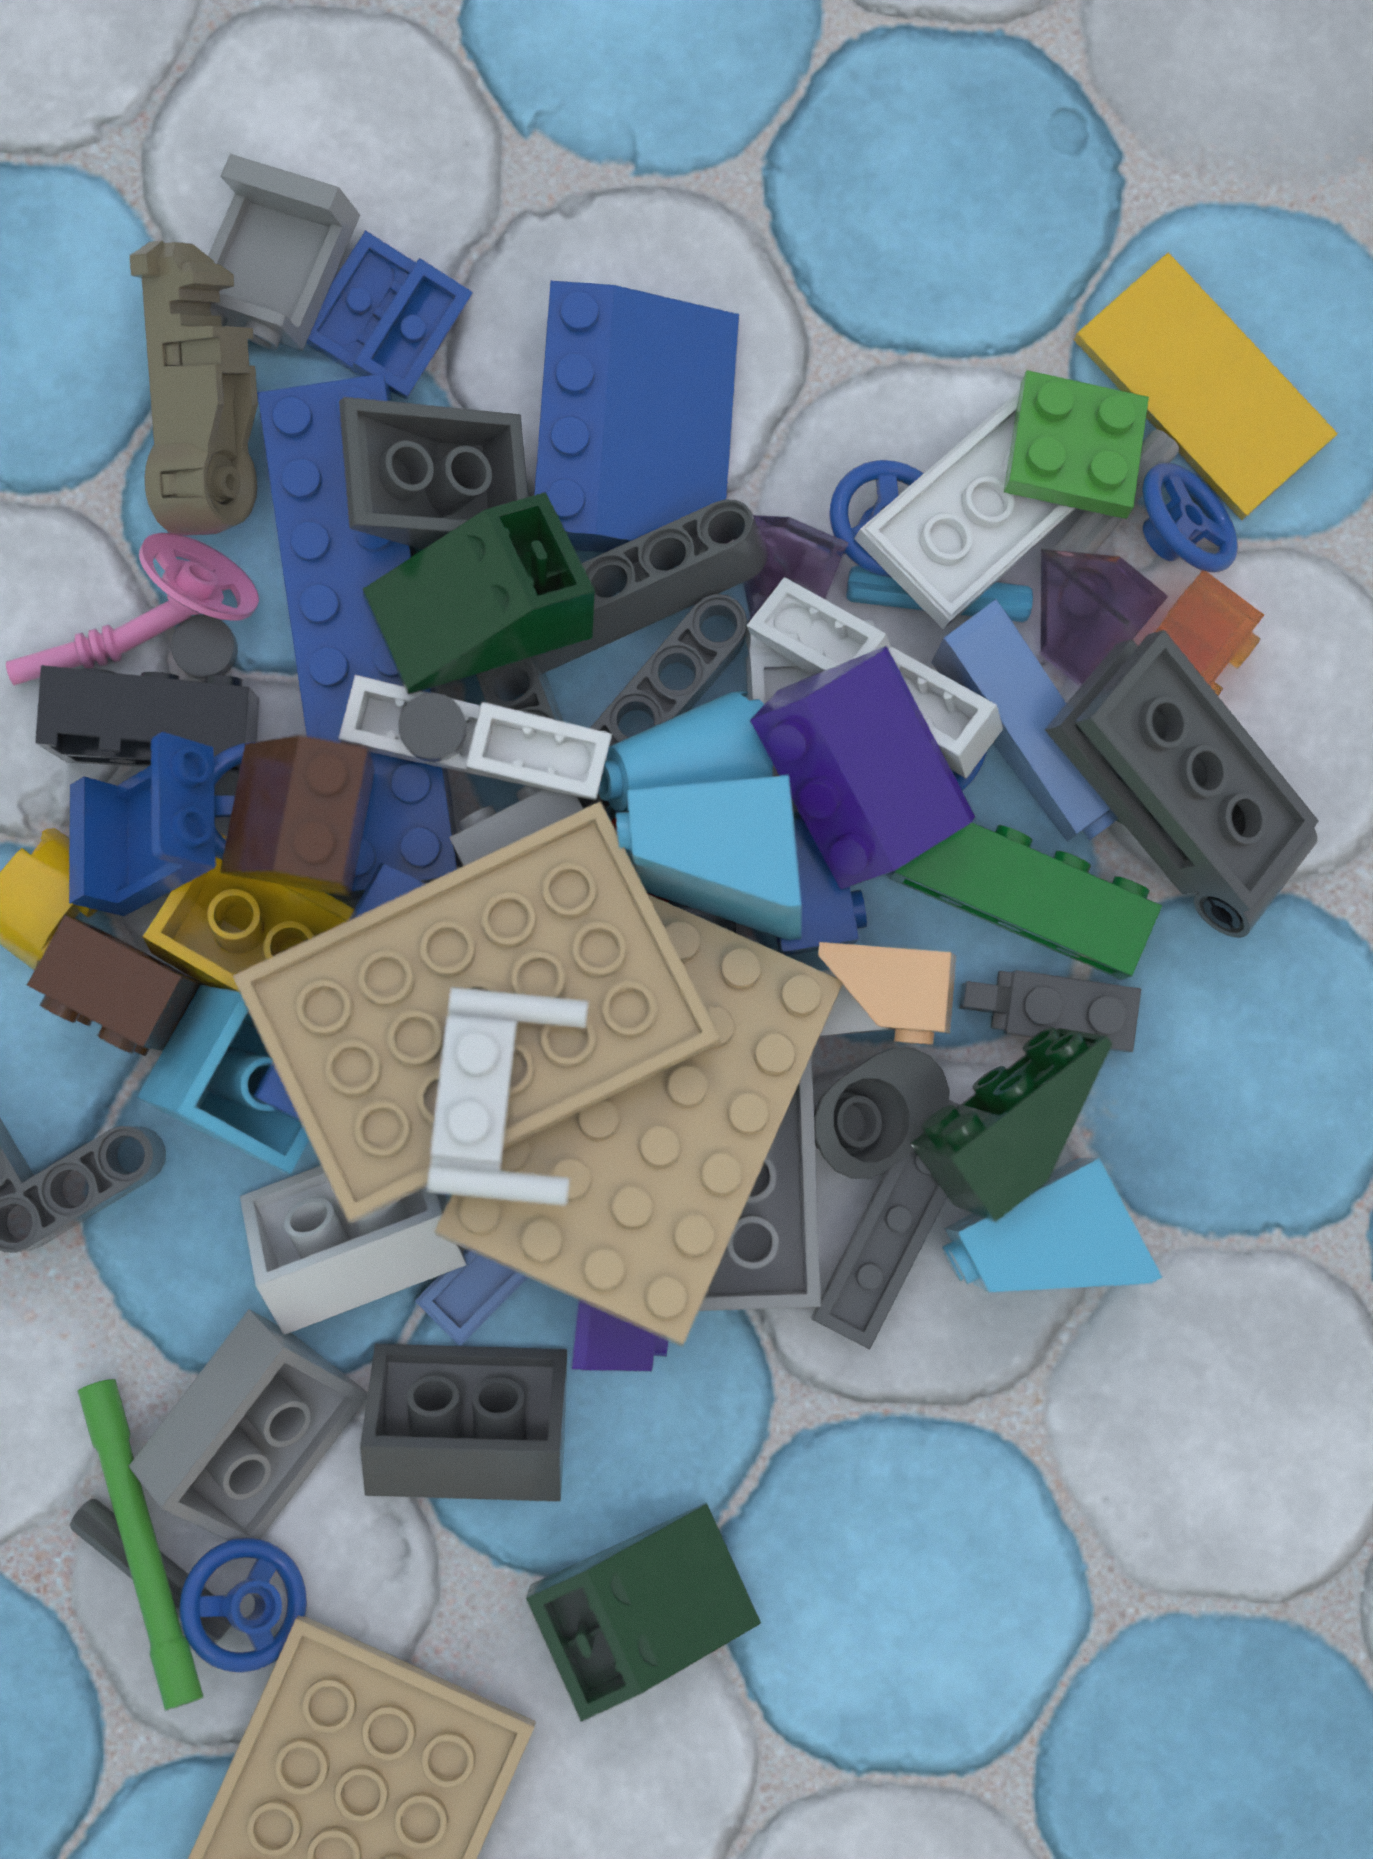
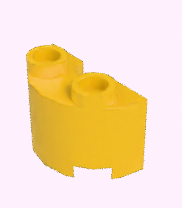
M56 828L42 831V841L32 854L21 848L0 871V945L33 970L36 969L65 915L76 918L81 912L86 917H91L98 911L69 903V838Z

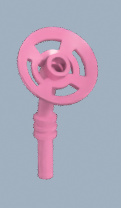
M173 533L152 534L142 543L139 550V559L147 575L167 594L168 601L116 629H113L110 625L102 626L101 634L97 629L89 630L87 638L83 633L75 634L74 642L6 661L7 673L12 684L17 685L40 678L41 665L75 668L83 665L84 668L94 669L95 661L100 666L107 665L109 657L113 662L121 661L122 653L191 618L192 615H199L201 613L213 618L229 621L246 619L253 614L258 606V592L253 582L239 566L212 547L195 539ZM176 557L184 558V559H187V560H189V561L182 560V559H177ZM154 558L165 571L162 578L155 570ZM230 589L233 592L237 601V608L222 604L224 599L222 591Z

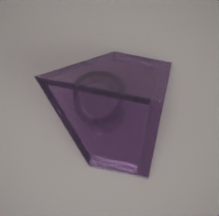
M753 515L767 546L768 557L766 565L760 573L750 580L743 582L750 613L748 623L784 577L827 600L843 564L849 542L791 517Z
M1041 549V637L1039 653L1081 687L1117 643L1133 639L1167 599L1168 595L1120 556Z

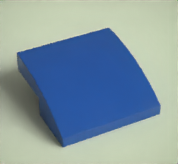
M365 230L331 283L306 344L360 376L384 373L390 392L408 399L472 297L473 292L421 258L414 262Z

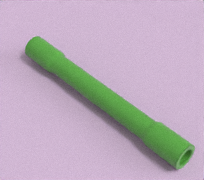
M116 1379L92 1383L80 1388L77 1392L91 1443L98 1452L149 1638L150 1659L164 1710L167 1711L200 1700L204 1696L190 1645L182 1633L142 1485L128 1467L134 1460L130 1445V1429Z

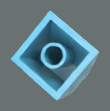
M789 775L627 790L629 812L616 814L619 848L625 849L647 893L786 940L801 939V898Z
M200 985L137 1098L182 1123L288 1174L292 1173L310 1140L302 1123L253 1097L269 1069L272 1059L241 993Z
M1077 1158L1054 1170L1048 1182L997 1222L972 1213L944 1228L951 1242L942 1246V1249L959 1281L964 1280L967 1285L973 1282L975 1286L987 1292L1151 1284L1163 1278L1100 1158Z

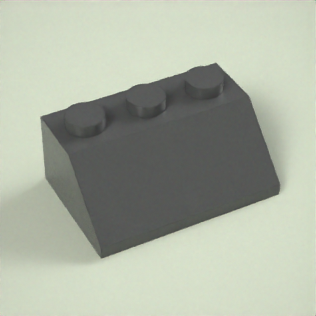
M375 1344L360 1443L365 1496L561 1502L565 1442L567 1349Z

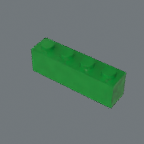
M970 823L892 872L890 879L1119 980L1133 976L1162 908V905L1147 899L1150 890L1143 885L1119 876H1114L1112 883L1088 873L1091 864L1063 851H1056L1054 856L1050 857L1030 848L1033 841L1032 838L1003 825H997L995 832L975 823Z

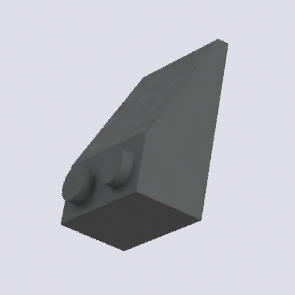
M343 397L339 401L350 529L423 550L483 510L528 497L521 414Z

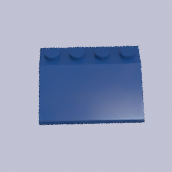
M550 280L534 495L547 493L576 551L606 553L703 507L727 498L739 314L617 285Z

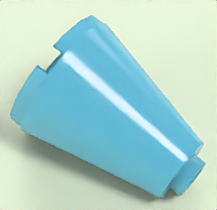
M746 691L730 692L609 746L598 790L599 796L602 800L608 801L614 810L629 812L627 790L773 777L774 765L750 722V719L759 711L764 703L760 699L748 700L745 698L748 694Z

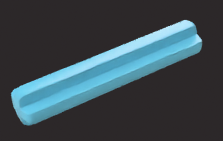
M860 566L851 568L848 574L846 590L849 601L923 610L893 578L873 574ZM996 582L960 614L974 616L996 599L1011 621H1027L1033 606L1032 588L1024 585Z

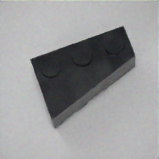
M41 665L35 743L66 763L148 767L151 765V739L157 734L165 732L214 747L215 757L232 746L257 742L259 697L249 687L242 686L243 680L241 678L233 676L207 675L204 676V682L179 680L178 675L165 672H142L140 676L115 673L103 669H73ZM241 764L233 767L229 771L240 772Z

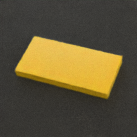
M1169 252L1078 331L1074 337V341L1120 391L1149 397L1146 419L1156 429L1165 432L1176 441L1179 446L1178 453L1241 521L1338 434Z

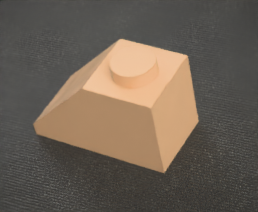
M819 942L818 956L879 1027L895 1029L894 1042L933 1045L934 1032L950 1033L956 967L955 954L944 951Z

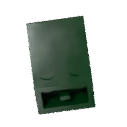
M546 492L483 510L363 588V596L408 695L593 638L595 590Z
M1055 1027L1047 1028L1025 1043L1022 1048L1025 1055L1007 1069L1005 1066H999L980 1077L972 1086L975 1094L956 1108L954 1105H949L938 1110L922 1124L924 1133L910 1144L954 1206L997 1222L1048 1182L1112 1046L1107 1036L1063 1028L1057 1030Z
M707 1502L531 1584L526 1596L529 1607L581 1722L646 1692L761 1624Z

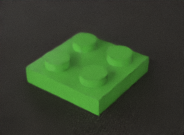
M1026 370L1020 384L1004 493L1127 519L1134 508L1149 397Z

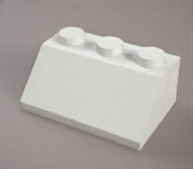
M322 1165L240 1196L255 1284L284 1335L467 1265L461 1246L435 1235V1229L448 1204L446 1196L428 1192L425 1189L410 1194L353 1223L348 1221Z

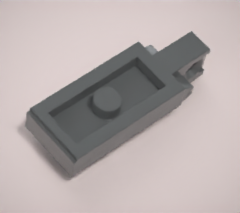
M1019 970L1012 972L998 971L996 985L971 981L963 983L959 1008L992 1013L990 1028L1004 1030L1006 1035L1032 1038L1050 1027H1055L1056 1030L1063 1028L1107 1036L1112 1043L1110 1050L1130 1053L1134 1050L1142 989Z

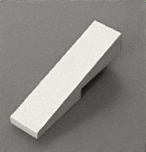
M785 577L747 624L751 635L812 676L887 645L950 769L965 779L1003 730L996 704L893 648L890 645L887 633Z
M355 675L339 735V740L342 743L366 747L369 752L596 800L612 734L484 702L480 706L452 699L461 708L466 720L467 734L461 749L451 758L440 762H427L416 758L407 750L401 740L398 728L399 717L405 705L414 697L427 692L419 691L408 695L403 686Z

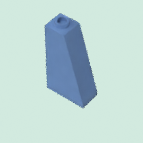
M995 599L945 636L931 663L940 674L997 705L1003 730L995 739L993 745L1066 841H1069L1081 831L1090 841L1119 818L1045 731L1046 727L1066 705V702L1005 610Z

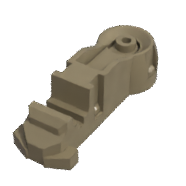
M163 240L152 241L129 255L131 276L142 278L154 446L148 455L145 467L146 497L156 521L169 533L181 536L218 534L244 522L252 512L257 496L256 471L252 458L248 453V442L258 406L255 366L249 365L248 340H253V328L222 326L221 316L211 315V303H220L219 291L234 287L233 273L223 266L215 264L209 256L192 243H164Z

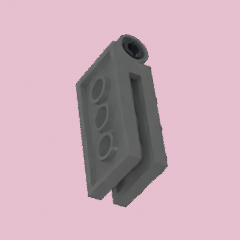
M1165 630L1148 634L1139 646L1133 639L1117 643L1045 729L1047 734L1180 893L1197 892L1194 896V906L1201 918L1212 928L1227 936L1241 938L1251 931L1317 843L1318 837L1314 827L1319 820Z

